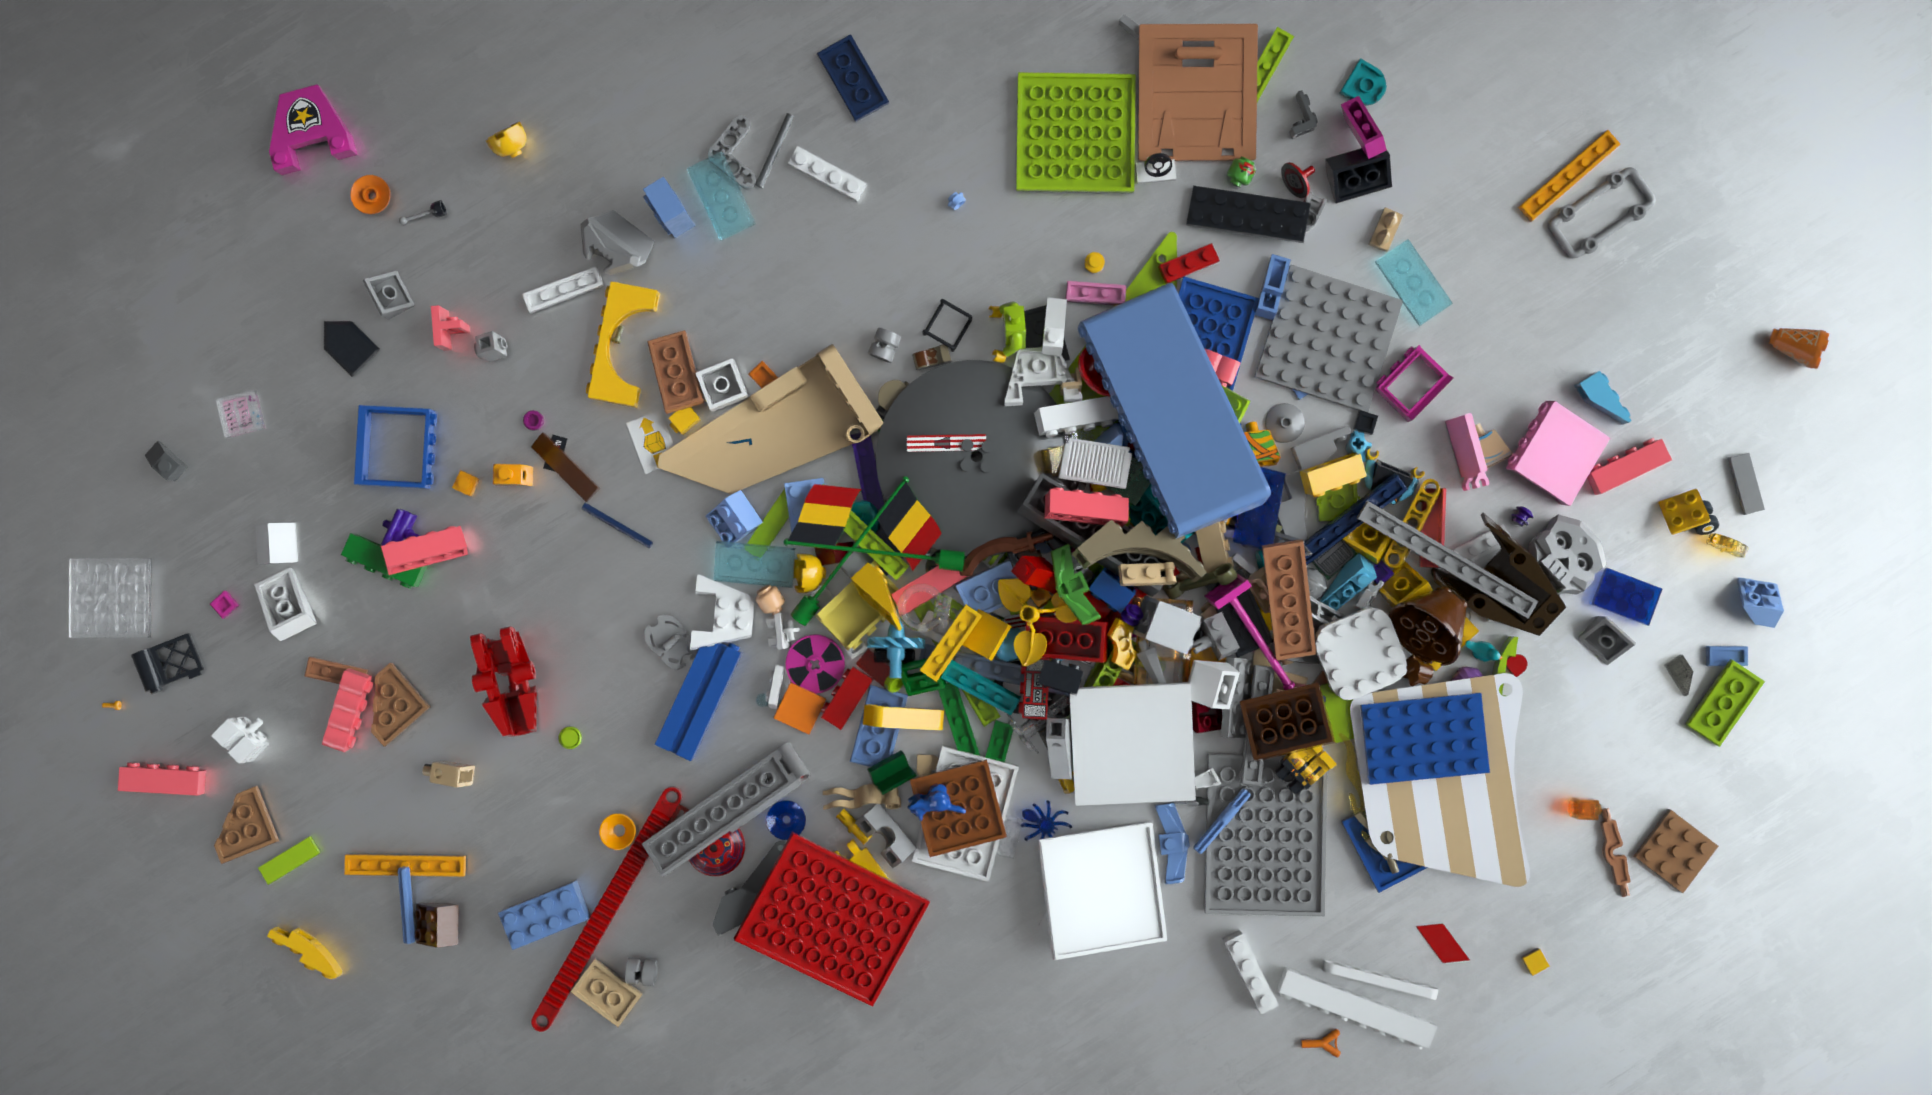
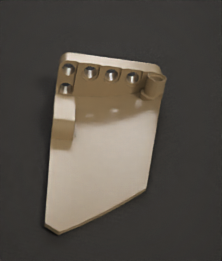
M831 344L817 353L812 359L799 367L791 369L742 403L660 454L658 468L732 494L851 444L859 443L881 429L883 421L835 346ZM852 429H858L861 432V437L858 440H853L850 437Z

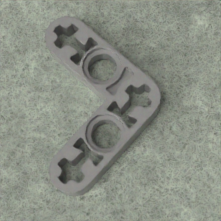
M739 115L732 120L708 151V158L741 187L752 189L757 182L755 174L731 155L751 129L749 119L744 115ZM745 121L746 128L741 127L737 131L740 134L738 137L731 129L733 128L736 131L739 127L737 123ZM726 136H734L735 142L732 145H726L724 143ZM721 143L722 146L728 151L725 152V150L723 149L720 153L721 158H716L714 160L713 152L718 153L721 150V147L719 146V144ZM732 162L738 165L737 171L733 173L727 170L728 164ZM741 171L746 177L751 175V183L747 182L744 184L743 177L739 175Z

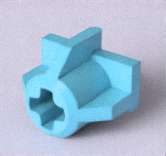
M1353 431L1350 434V440L1346 444V451L1348 454H1361L1362 461L1366 462L1365 449H1370L1372 443L1366 442L1364 432Z

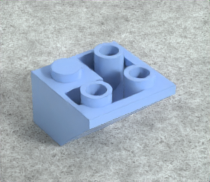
M1738 577L1737 583L1743 608L1754 624L1775 628L1784 612L1778 585L1771 582Z

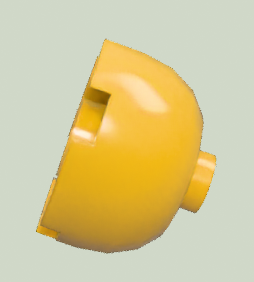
M520 121L510 125L511 128L508 127L485 140L493 153L501 157L510 155L511 158L522 153L520 149L525 146L526 133Z
M805 553L796 554L798 559L793 561V578H796L798 586H794L797 593L813 592L821 585L822 579H825L826 569L822 567L817 557Z

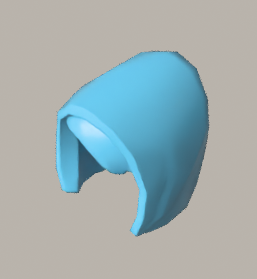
M1018 627L1010 628L998 649L996 656L1000 660L1011 662L1019 659L1014 650L1015 637L1022 632Z

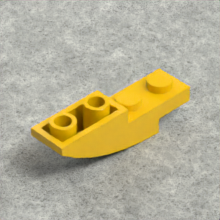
M279 927L270 929L267 937L271 938L272 942L276 945H285L290 948L291 952L302 954L299 962L303 963L305 968L309 970L316 969L322 972V976L328 979H335L342 974V970L333 955L324 945L307 932L299 928L291 931V933Z

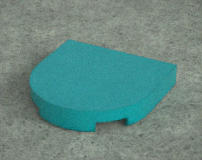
M1360 58L1339 93L1350 100L1359 96L1365 106L1373 105L1386 92L1387 85L1384 74L1381 70Z

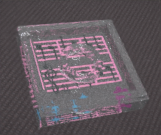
M256 390L216 399L225 438L266 429Z

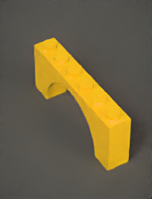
M610 281V286L606 287L605 297L607 302L602 307L601 317H603V322L598 327L597 336L600 337L598 344L594 346L593 352L596 356L595 362L590 366L591 382H588L586 386L588 398L633 408L638 407L641 389L623 381L614 370L610 359V342L617 327L628 317L641 312L657 311L660 296L658 290Z

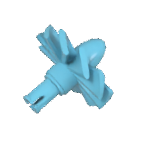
M901 621L902 629L900 631L890 624L887 637H867V648H887V658L890 660L889 678H902V660L905 658V649L925 648V638L905 637Z

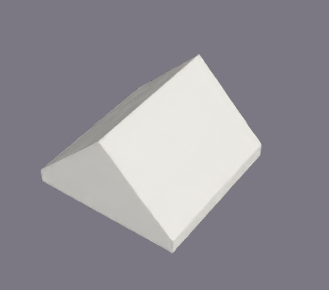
M268 523L255 526L257 565L298 562L296 523Z

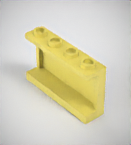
M875 560L871 563L873 567L875 565L879 567ZM883 574L882 576L888 581L886 585L892 597V594L899 589ZM852 581L815 615L847 651L851 647L855 650L863 642L861 638L865 634L870 636L877 629L875 625L879 621L882 623L886 621L883 616L859 596ZM892 597L894 606L896 609H898L899 607L897 606L896 602Z

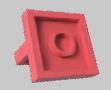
M439 305L431 306L434 346L443 351L452 350L451 334L470 333V325L463 322V320H458V317H449V311Z

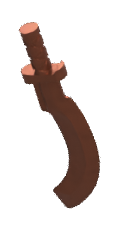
M1032 531L1027 532L1026 538L1019 540L1016 537L990 540L969 553L964 560L963 572L960 571L959 574L961 576H972L975 568L983 559L996 553L1013 552V554L1028 549H1030V552L1035 551V544L1054 539L1053 535L1048 532L1031 537Z

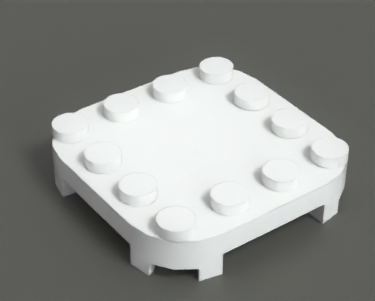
M1363 607L1362 610L1333 622L1324 623L1315 634L1316 653L1329 683L1328 686L1332 692L1344 700L1356 699L1400 680L1407 672L1406 657L1392 621L1384 611L1378 608Z

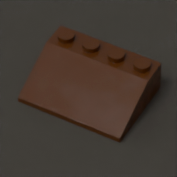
M1318 682L1240 701L1255 761L1336 743Z

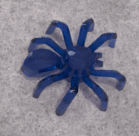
M1047 800V815L1045 816L1040 807L1033 803L1032 806L1038 811L1041 818L1032 809L1022 811V816L1025 820L1037 823V825L1022 823L1020 826L1038 829L1033 834L1026 836L1024 840L1028 841L1042 833L1040 839L1045 838L1046 834L1049 838L1053 837L1051 832L1055 834L1053 830H1058L1055 827L1057 825H1063L1071 829L1072 825L1067 822H1054L1059 815H1068L1069 812L1065 810L1057 811L1050 817L1051 803Z

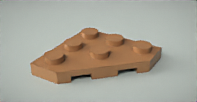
M389 663L375 676L374 683L376 685L375 696L373 697L372 712L374 713L371 733L384 747L390 744L431 708L393 663Z
M258 786L236 794L231 811L228 812L222 826L223 829L214 847L221 864L279 841Z

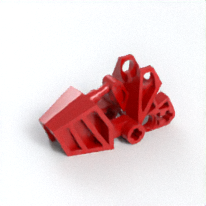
M511 626L501 628L500 640L487 639L486 635L482 633L471 635V647L477 663L476 674L472 675L473 688L476 693L486 690L488 697L482 703V706L502 736L515 737L536 732L537 689L536 685L530 687L528 680L536 679V671L533 662L529 660L519 631L516 632L515 628ZM495 672L502 676H508L510 685L508 686V693L500 694Z

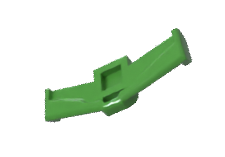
M1070 544L1051 551L1056 582L1055 588L1059 597L1064 600L1082 625L1102 618L1083 594L1090 591L1082 571L1074 573Z

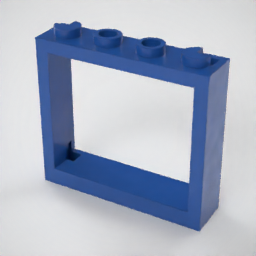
M359 405L354 484L430 489L434 482V475L431 473V469L435 463V454L432 453L433 445L436 444L434 426L437 425V414H435V411L423 408ZM372 413L425 416L422 482L368 479Z

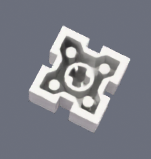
M246 717L228 718L211 735L222 747L229 751L228 753L238 764L254 761L270 745L266 741L267 737L262 732H255L263 724L260 718H257L253 723Z

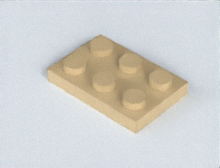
M596 958L571 990L572 994L617 1027L621 1025L643 995L642 992L631 984H626L623 978Z

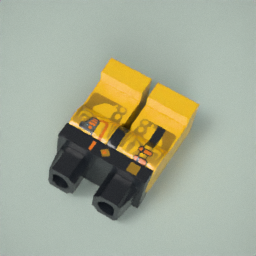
M1320 746L1287 754L1279 761L1281 765L1278 766L1274 773L1281 780H1284L1290 774L1294 780L1287 787L1293 794H1296L1302 789L1307 790L1329 769L1336 766L1337 763Z

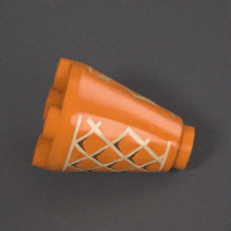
M1773 329L1768 344H1772L1775 349L1810 369H1818L1822 351L1825 352L1829 342V333H1826L1824 330Z

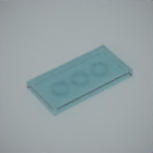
M722 151L687 168L720 241L756 224Z
M1409 239L1375 261L1419 326L1453 304Z
M716 541L714 581L756 585L770 584L771 586L792 588L796 548Z

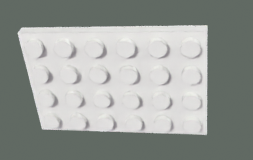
M942 746L935 772L987 759L1004 823L1019 766ZM921 826L916 844L917 849L914 851L912 862L989 882L1000 839L930 857Z

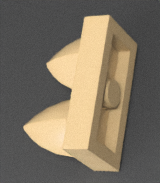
M1385 207L1368 245L1387 252L1403 215Z

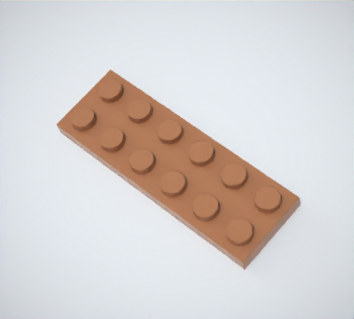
M1301 539L1263 545L1262 551L1275 658L1278 661L1316 655L1304 542Z

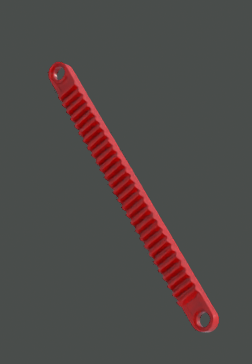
M669 787L661 794L534 1013L531 1024L536 1031H546L557 1017L649 858L642 843L668 825L681 803L683 797L679 788ZM674 791L677 794L675 802L667 800L668 792ZM538 1016H545L547 1018V1025L540 1026L537 1023Z

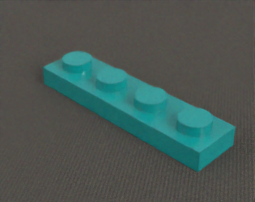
M951 660L941 676L945 681L1009 715H1012L1021 696L954 660Z

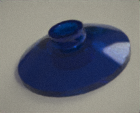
M783 800L775 803L769 809L766 824L774 837L788 840L792 832L798 835L802 833L806 824V815L799 804L790 800ZM784 816L790 817L789 823L783 821Z

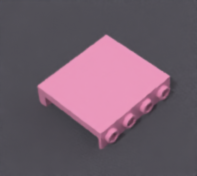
M1545 401L1539 407V413L1536 418L1530 422L1526 435L1520 439L1516 452L1510 456L1506 469L1514 470L1556 498L1555 501L1559 504L1571 506L1610 438L1556 401Z

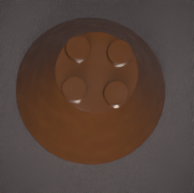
M1441 587L1440 589L1401 602L1391 609L1388 616L1392 621L1399 642L1411 654L1430 664L1433 661L1441 663V666L1450 665L1459 657L1467 603L1451 593L1450 589Z

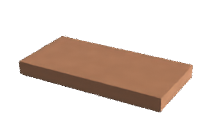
M683 330L647 341L666 414L704 403L686 331Z

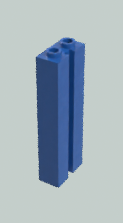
M729 642L728 645L717 643L714 646L699 648L655 742L656 746L671 751L686 760L692 761L743 654V652L739 651V646Z

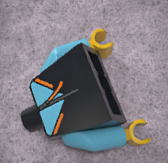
M1368 449L1365 464L1367 477H1364L1365 486L1369 489V492L1396 473L1408 490L1390 504L1395 505L1398 501H1403L1413 495L1419 483L1418 479L1422 478L1425 472L1421 471L1418 476L1416 474L1418 467L1413 468L1410 473L1377 459L1379 456L1378 450L1375 453V457H1372L1369 454L1370 449Z

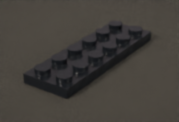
M1193 185L1186 225L1304 243L1311 203Z

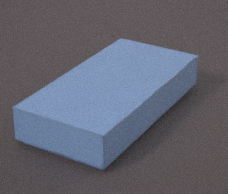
M1706 646V666H1726L1730 659L1741 666H1748V646Z

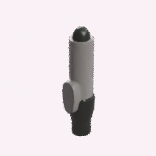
M1195 796L1196 800L1172 802L1174 804H1187L1188 806L1195 807L1209 805L1210 799Z

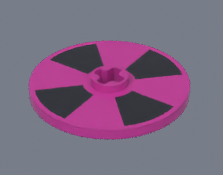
M813 634L800 638L791 646L786 657V672L791 682L816 694L826 692L835 687L842 678L845 669V659L841 648L835 641L823 635ZM819 660L820 667L813 669L810 661Z

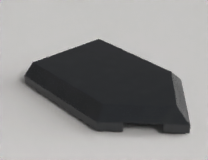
M324 321V350L353 377L380 348L352 321Z

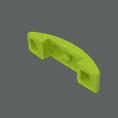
M1509 636L1499 650L1502 659L1494 662L1492 675L1505 673L1507 657H1516L1518 637ZM1504 683L1501 684L1499 687V693L1501 695L1503 693Z

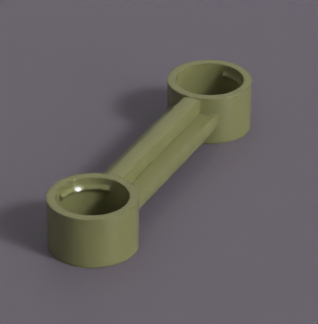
M1225 563L1215 571L1206 573L1195 583L1190 578L1180 580V578L1176 577L1177 583L1163 585V590L1169 599H1176L1185 591L1217 582L1220 585L1230 584L1237 578V573L1232 564Z

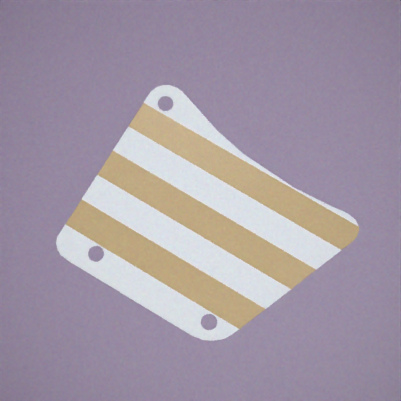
M1502 673L1373 692L1353 699L1350 706L1369 835L1373 845L1382 855L1388 857L1387 855L1392 853L1393 857L1391 859L1513 887H1521L1528 882L1530 867L1518 821L1514 776L1515 739L1523 696V687L1517 677L1512 674ZM1508 683L1511 685L1512 693L1509 696H1502L1499 693L1501 684ZM1471 693L1482 694L1490 773L1369 784L1360 705ZM1390 831L1393 834L1394 838L1390 844L1382 843L1380 839L1382 832Z

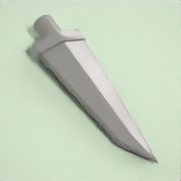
M1146 640L1138 642L1142 651L1137 653L1138 659L1142 662L1153 683H1166L1155 646L1149 648Z

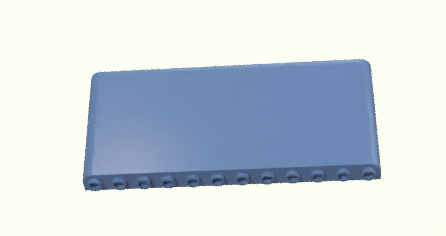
M1170 282L1080 321L1078 325L1079 335L1081 338L1084 337L1086 341V350L1094 359L1095 370L1098 373L1100 372L1103 378V387L1105 390H1108L1111 396L1110 402L1119 413V422L1122 426H1125L1127 439L1135 448V457L1138 461H1141L1143 474L1147 480L1149 479L1152 485V494L1155 498H1158L1160 511L1163 516H1166L1169 531L1175 535L1176 539L1265 503L1271 495L1268 482L1173 283Z

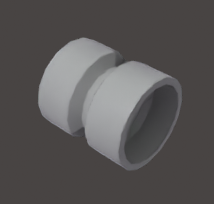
M878 328L874 336L876 342L871 344L868 354L882 361L892 363L895 355L894 348H898L902 337L889 330Z
M628 958L625 983L637 985L641 982L644 986H654L657 976V960L645 959L644 962H641L639 958Z

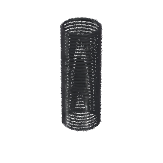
M887 648L874 649L875 663H890V660L887 658ZM905 649V658L902 662L915 661V650Z

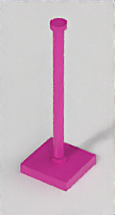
M1237 574V578L1230 584L1218 585L1205 594L1206 600L1217 609H1220L1229 602L1231 603L1283 683V689H1292L1295 686L1294 682L1290 681L1237 599V596L1252 587L1249 581Z

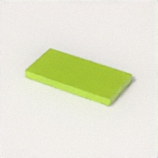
M1730 659L1685 725L1720 747L1765 681Z

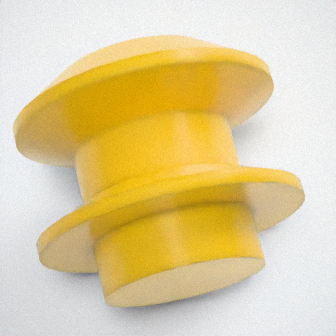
M1098 252L1088 254L1084 262L1085 268L1091 273L1100 272L1105 264L1104 257Z

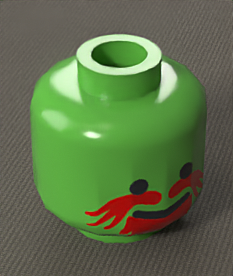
M1242 156L1240 159H1234L1227 171V176L1231 179L1230 183L1239 188L1241 185H1249L1256 173L1255 163Z

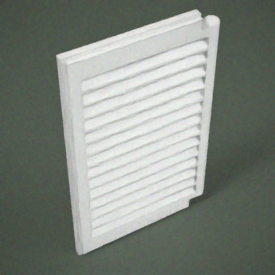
M1069 438V443L1064 445L1059 479L1126 489L1132 453H1129L1130 447Z

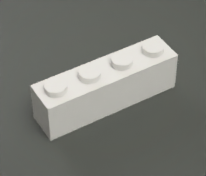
M1108 396L1042 407L1034 413L1039 436L1046 435V437L1056 436L1059 432L1071 434L1076 432V429L1082 428L1084 431H1089L1099 425H1102V428L1113 426L1114 422L1118 420V411L1116 408H1113Z
M1239 930L1223 938L1222 940L1260 1014L1279 1006L1243 933Z

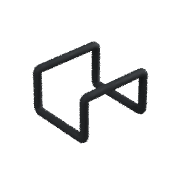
M941 299L940 305L922 333L924 336L928 335L949 347L954 352L972 322V315ZM944 304L968 317V321L954 345L929 332Z

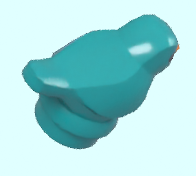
M1469 640L1465 642V646L1472 651L1474 658L1480 661L1487 662L1502 659L1499 651L1491 643Z

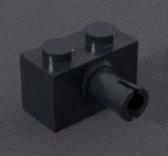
M1049 658V661L1044 660L1038 685L1077 696L1084 671L1080 670L1081 667L1069 663V666L1061 665L1060 660Z

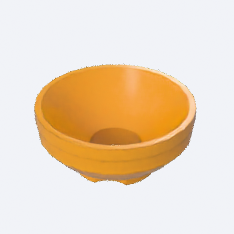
M615 813L609 815L600 825V839L610 849H624L635 838V824L625 814ZM616 825L624 826L625 833L623 836H617L614 833Z

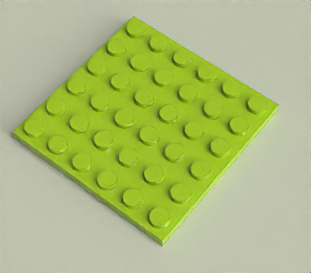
M1018 72L1016 191L1134 193L1136 74Z

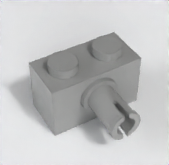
M1222 612L1203 620L1200 626L1205 636L1193 641L1192 648L1195 647L1193 650L1195 654L1211 647L1218 661L1236 653L1240 648Z

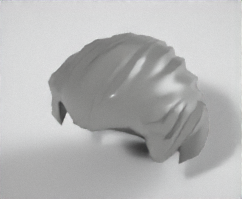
M1307 568L1309 593L1312 598L1317 600L1327 591V582L1324 575L1317 569Z

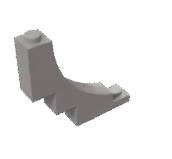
M1349 426L1291 448L1299 470L1281 477L1289 499L1271 506L1278 525L1282 526V534L1302 539L1303 541L1308 539L1304 518L1307 494H1305L1299 471L1324 463L1330 455L1337 451L1334 440L1338 443L1348 439L1347 435L1352 433Z

